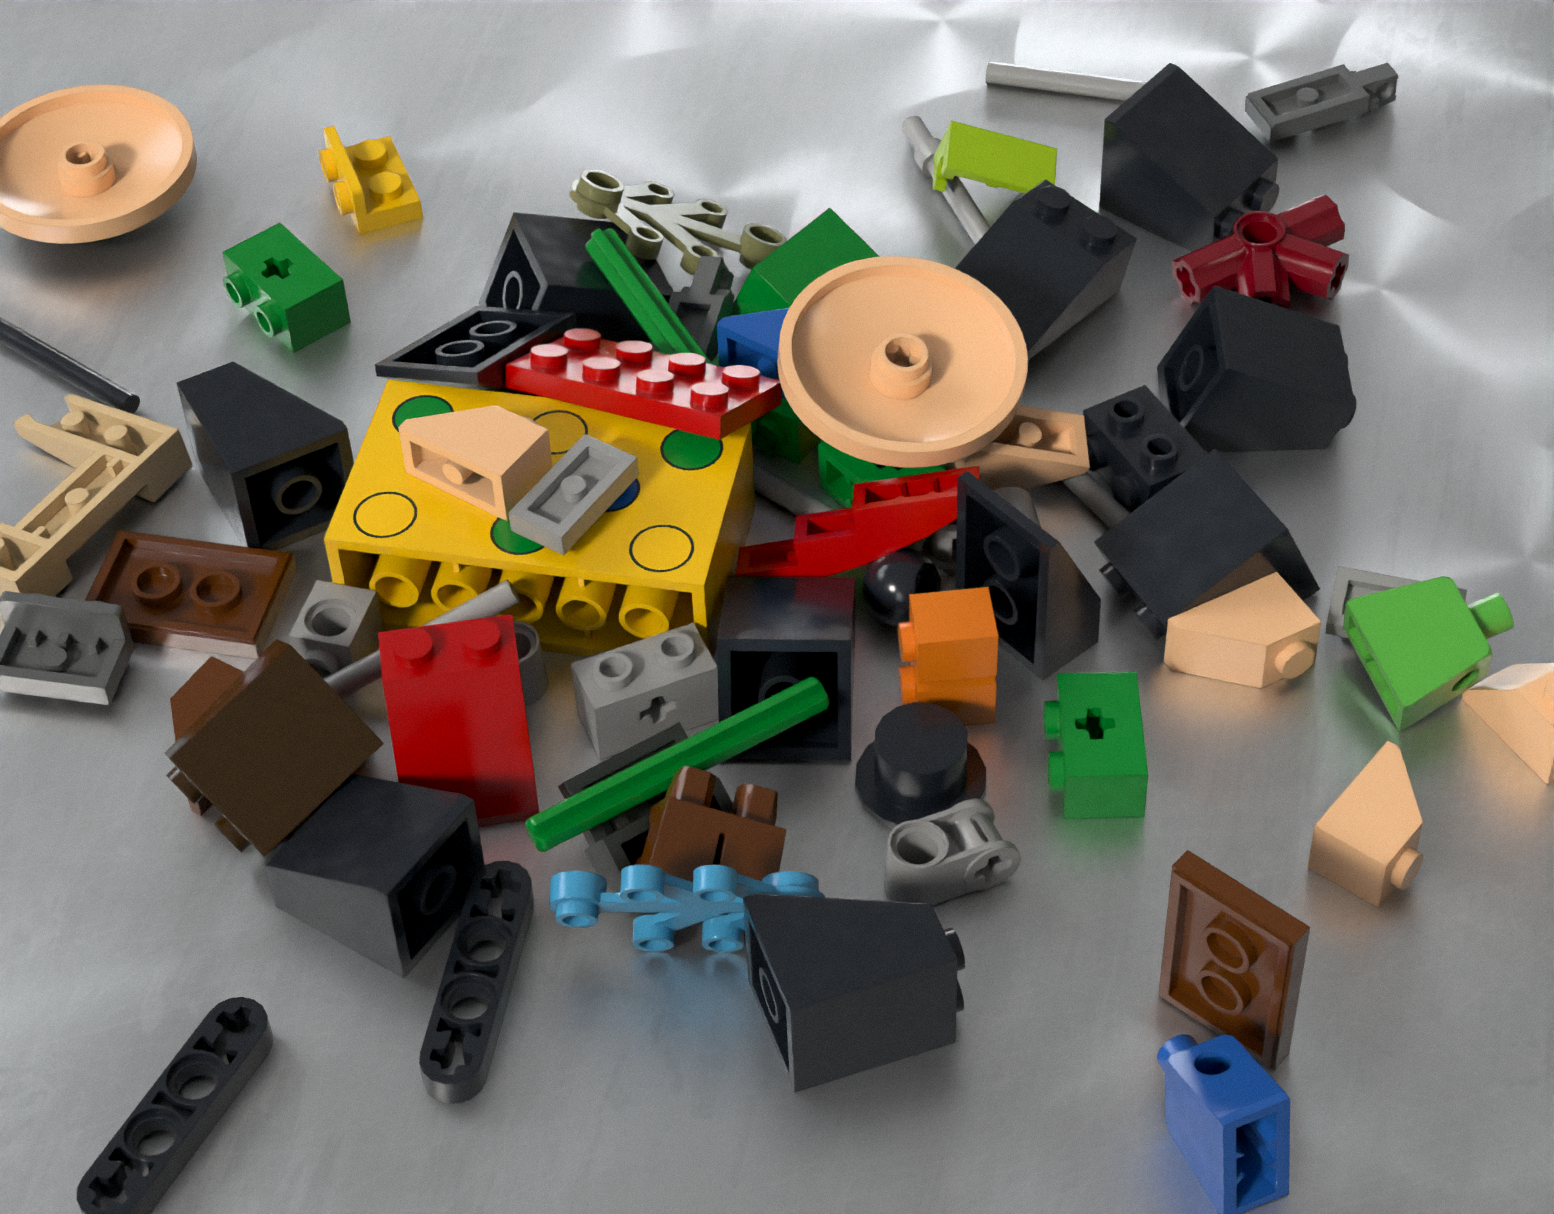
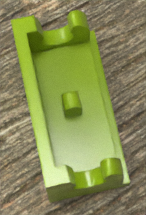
M951 120L934 154L933 190L945 192L947 179L953 180L954 176L986 183V186L1001 187L1024 194L1045 179L1055 185L1057 148Z

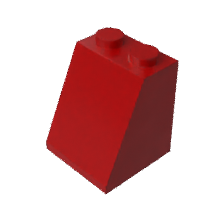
M512 614L378 632L382 683L398 782L466 795L474 800L478 827L525 821L539 813L529 728Z

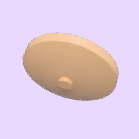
M85 85L65 88L41 95L12 109L0 118V227L17 236L34 241L75 244L119 236L151 222L170 209L182 197L194 177L197 166V154L192 130L187 119L176 106L166 99L145 90L121 85Z
M883 256L857 260L841 265L826 272L804 288L796 297L784 318L780 332L777 366L781 388L794 413L804 425L827 444L841 452L871 463L892 467L921 468L942 465L965 458L990 444L1005 430L1016 414L1022 399L1028 372V355L1023 333L1016 319L1001 299L982 283L957 269L934 261L903 256Z

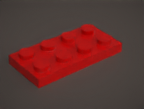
M591 329L568 330L564 333V337L549 344L534 346L531 348L530 353L506 364V388L718 440L782 405L780 380L760 376V371L754 367L733 365L724 368L707 364L706 358L699 354H664L653 351V346L643 341H623L617 343L601 339V334Z

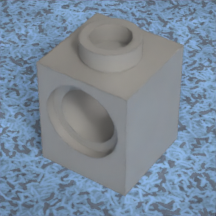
M316 580L288 636L292 647L323 679L377 650L379 646L378 632L384 631L377 592Z

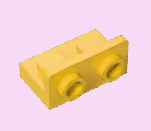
M335 126L323 128L326 149L318 150V156L324 178L327 183L336 181L332 185L341 216L351 215L359 235L423 218L421 200L391 136L375 140H365L356 145L344 147Z

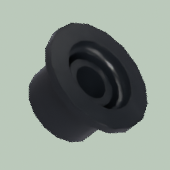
M921 702L898 706L884 715L875 729V741L866 747L856 764L855 791L863 809L881 825L894 829L895 826L905 821L917 820L950 809L965 800L983 799L986 795V766L978 750L967 741L968 732L962 720L948 708L934 703Z

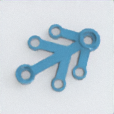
M631 865L621 870L620 893L607 892V880L596 873L565 871L553 875L550 879L549 908L556 913L555 921L558 924L571 928H587L598 923V915L602 912L657 913L639 916L633 920L632 945L636 949L649 952H661L672 949L674 947V931L702 921V946L711 951L732 952L740 950L744 946L743 897L756 893L825 897V895L819 891V880L815 876L803 872H776L765 876L762 881L738 874L735 869L728 866L704 865L693 871V882L666 874L661 868L656 866Z

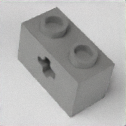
M694 623L571 663L577 715L600 760L617 755L678 722L681 723L684 731L719 720L717 665Z

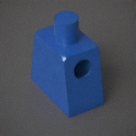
M1181 1034L1166 1041L1157 1054V1062L1164 1071L1166 1125L1169 1134L1218 1214H1242L1288 1195L1290 1098L1234 1036L1220 1035L1198 1044L1192 1036Z

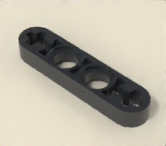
M495 861L484 865L474 874L466 895L419 1058L423 1084L427 1093L435 1100L446 1104H458L474 1098L481 1092L487 1081L534 911L531 877L528 871L518 863ZM504 889L513 890V892L507 893L504 897L501 907L502 918L494 916L492 899L498 898ZM484 940H494L506 947L498 958L491 961L480 962L467 955L476 943ZM467 997H479L490 1004L486 1012L474 1019H461L451 1013L453 1006L461 999ZM454 1041L462 1043L465 1065H458L453 1075L442 1074V1069H447L452 1064L456 1051Z
M245 997L229 998L218 1003L209 1011L82 1177L77 1187L76 1198L82 1214H150L268 1056L273 1046V1034L268 1015L260 1003ZM246 1026L251 1028L252 1033L249 1036L240 1034ZM228 1031L238 1033L228 1043L226 1033ZM225 1054L229 1064H226L222 1059ZM206 1075L217 1080L214 1090L201 1099L191 1100L179 1095L182 1085L188 1079L195 1076ZM166 1130L176 1135L173 1145L161 1154L149 1156L137 1151L140 1140L153 1131ZM124 1166H128L132 1171L128 1177ZM123 1190L125 1191L127 1200L123 1204L111 1201L102 1209L99 1200L103 1196L115 1199Z

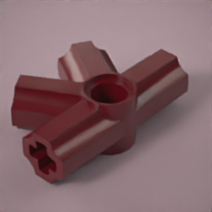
M1326 194L1277 215L1266 211L1249 212L1237 219L1234 224V234L1173 260L1172 275L1176 280L1180 295L1190 305L1201 303L1213 285L1227 290L1237 287V293L1289 310H1291L1289 286L1332 301L1341 289L1343 278L1348 269L1349 254L1327 246L1344 239L1345 224L1340 217L1338 205Z

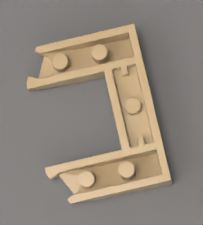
M73 394L64 397L71 412L65 414L61 421L51 426L35 421L30 413L16 420L13 424L20 437L76 469L17 524L11 526L0 522V596L2 592L10 591L26 594L39 593L55 597L73 580L66 560L75 551L80 549L95 532L119 512L135 495L155 502L193 466L179 429Z

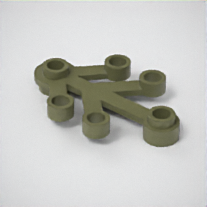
M587 169L581 172L578 180L572 182L569 190L570 198L577 203V209L581 213L596 219L609 218L628 234L625 245L632 255L647 260L658 258L665 237L684 253L680 266L684 271L693 276L701 256L719 257V254L714 249L703 245L697 239L739 252L741 254L739 257L740 263L750 270L787 241V238L781 232L763 224L751 223L745 225L742 235L723 230L722 228L728 213L723 205L707 199H699L695 203L672 204L675 195L673 190L657 182L647 181L642 185L625 186L619 178L610 173ZM640 220L645 221V222H646L647 224H649L651 227L646 226V225L643 224Z

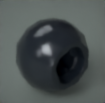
M903 547L871 562L863 576L862 594L868 609L876 618L884 624L898 628V623L909 622V595L940 592L941 577L935 564L922 552Z

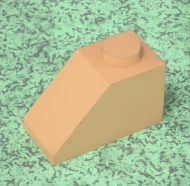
M497 405L406 419L398 427L406 473L505 521L509 520L508 513L553 467L548 429L540 426L531 418L521 417Z
M1019 405L1010 424L994 441L965 458L946 463L945 466L949 470L979 466L981 482L992 490L1007 486L1028 490L1085 474L1090 465L1084 415Z
M1275 572L1169 618L1164 663L1171 671L1262 689L1284 678H1295L1304 673L1309 667L1315 665L1321 621L1278 572Z
M1554 663L1513 664L1478 682L1462 693V699L1547 785L1554 782Z
M1387 741L1314 825L1308 861L1309 869L1379 908L1395 887L1405 890L1412 883L1424 858V855L1417 851L1423 821L1399 746Z

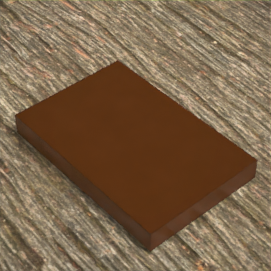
M118 530L85 601H102L108 604L120 605L124 609L131 637L135 643L257 659L262 654L298 567L294 553Z
M1187 850L1172 865L1158 994L1219 1036H1234L1255 1060L1275 1071L1290 1052L1310 926Z

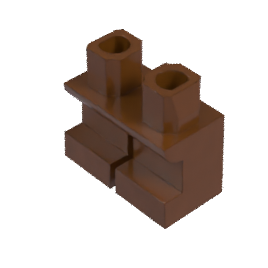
M681 767L675 772L665 799L651 807L649 823L651 825L642 857L636 860L635 865L656 866L661 868L666 874L693 882V871L696 868L704 865H723L735 869L738 874L762 881L765 876L780 870L787 829L775 826L778 792L757 785L742 784L736 788L730 814L710 808L717 776L711 772L694 767Z

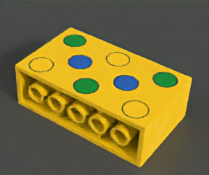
M388 379L324 537L332 581L336 584L376 591L385 631L420 627L508 579L516 590L520 602L495 616L512 614L513 621H521L532 625L538 632L542 651L592 657L694 623L714 659L727 576H736L739 547L746 544L755 512L751 422L718 440L546 397ZM497 405L521 417L531 418L540 426L548 429L552 466L586 434L636 456L639 476L569 551L562 555L512 532L510 520L505 521L406 473L398 427L406 419Z

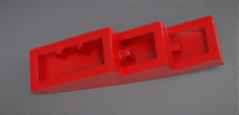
M979 466L854 484L852 508L797 515L794 539L739 547L735 575L828 577L875 561L886 554L926 538L957 519L958 476L968 471L981 481Z

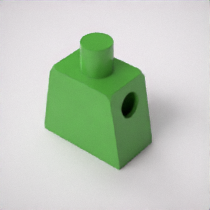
M1446 576L1346 601L1343 622L1344 631L1398 731L1412 726L1485 678L1488 674L1493 655L1487 639L1511 630L1514 627L1510 609L1499 593H1494L1467 605L1454 581Z

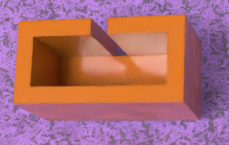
M982 587L910 594L909 622L898 623L901 661L909 662L907 666H898L899 692L902 705L913 702L937 704L948 708L962 720L964 726L995 723L997 690L995 676H997L998 632L989 588Z

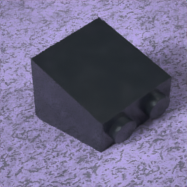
M1169 63L1105 118L1099 207L1193 252L1234 234V224L1242 215L1253 211L1270 212L1279 195V185L1276 184L1279 159L1179 66Z
M513 212L479 300V306L574 312L576 314L577 329L595 330L601 334V339L617 343L623 341L652 342L586 251V244L592 238L591 233L597 229L602 231L609 228L613 229L624 244H626L628 238L626 232L615 223L608 221ZM634 256L669 304L673 289L669 285L657 260H647Z
M1213 285L1157 366L1162 404L1207 453L1214 449L1218 452L1325 449L1339 430L1346 428L1350 424L1356 411L1357 402L1353 394L1348 370V356L1344 350L1339 325Z
M234 361L176 383L197 469L243 547L276 551L328 529L354 465L348 429L342 420Z
M1216 449L1204 456L1094 541L1107 564L1099 569V572L1121 600L1131 593L1140 603L1133 610V613L1155 641L1167 633L1169 618L1275 572H1278L1302 600L1311 597L1320 590L1288 528Z
M727 576L717 635L719 722L809 677H816L821 682L829 698V706L826 710L729 759L851 761L855 657V577Z
M352 774L335 793H331L316 807L313 816L291 839L282 841L276 847L265 867L277 908L404 979L459 918L470 882L474 874L485 863L473 799L460 793Z
M757 893L743 897L748 982L794 1093L956 1042V1013L964 1010V999L957 980V971L965 969V957L957 933L952 927L943 930L931 903Z

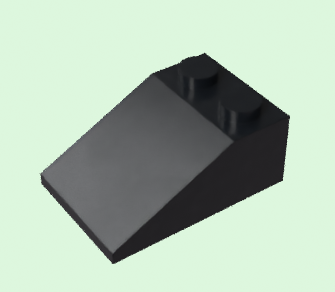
M1045 179L1012 202L954 269L982 283L1008 307L1023 333L1029 360L1120 291L1137 238L1117 226L1109 218L1100 215L1072 197L1066 190L1055 186Z
M475 306L375 364L376 376L399 381L538 396L506 388V364L530 353L531 348L534 346L549 344L564 337L566 331L577 329L576 314L574 312Z
M966 471L958 476L955 590L989 588L998 632V645L1043 681L1098 643L1101 598L1058 540L970 472Z

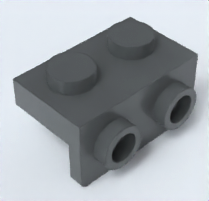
M2 592L0 596V613L5 626L0 634V691L110 705L135 648L124 609L120 605L108 604L102 601L51 597L39 593Z

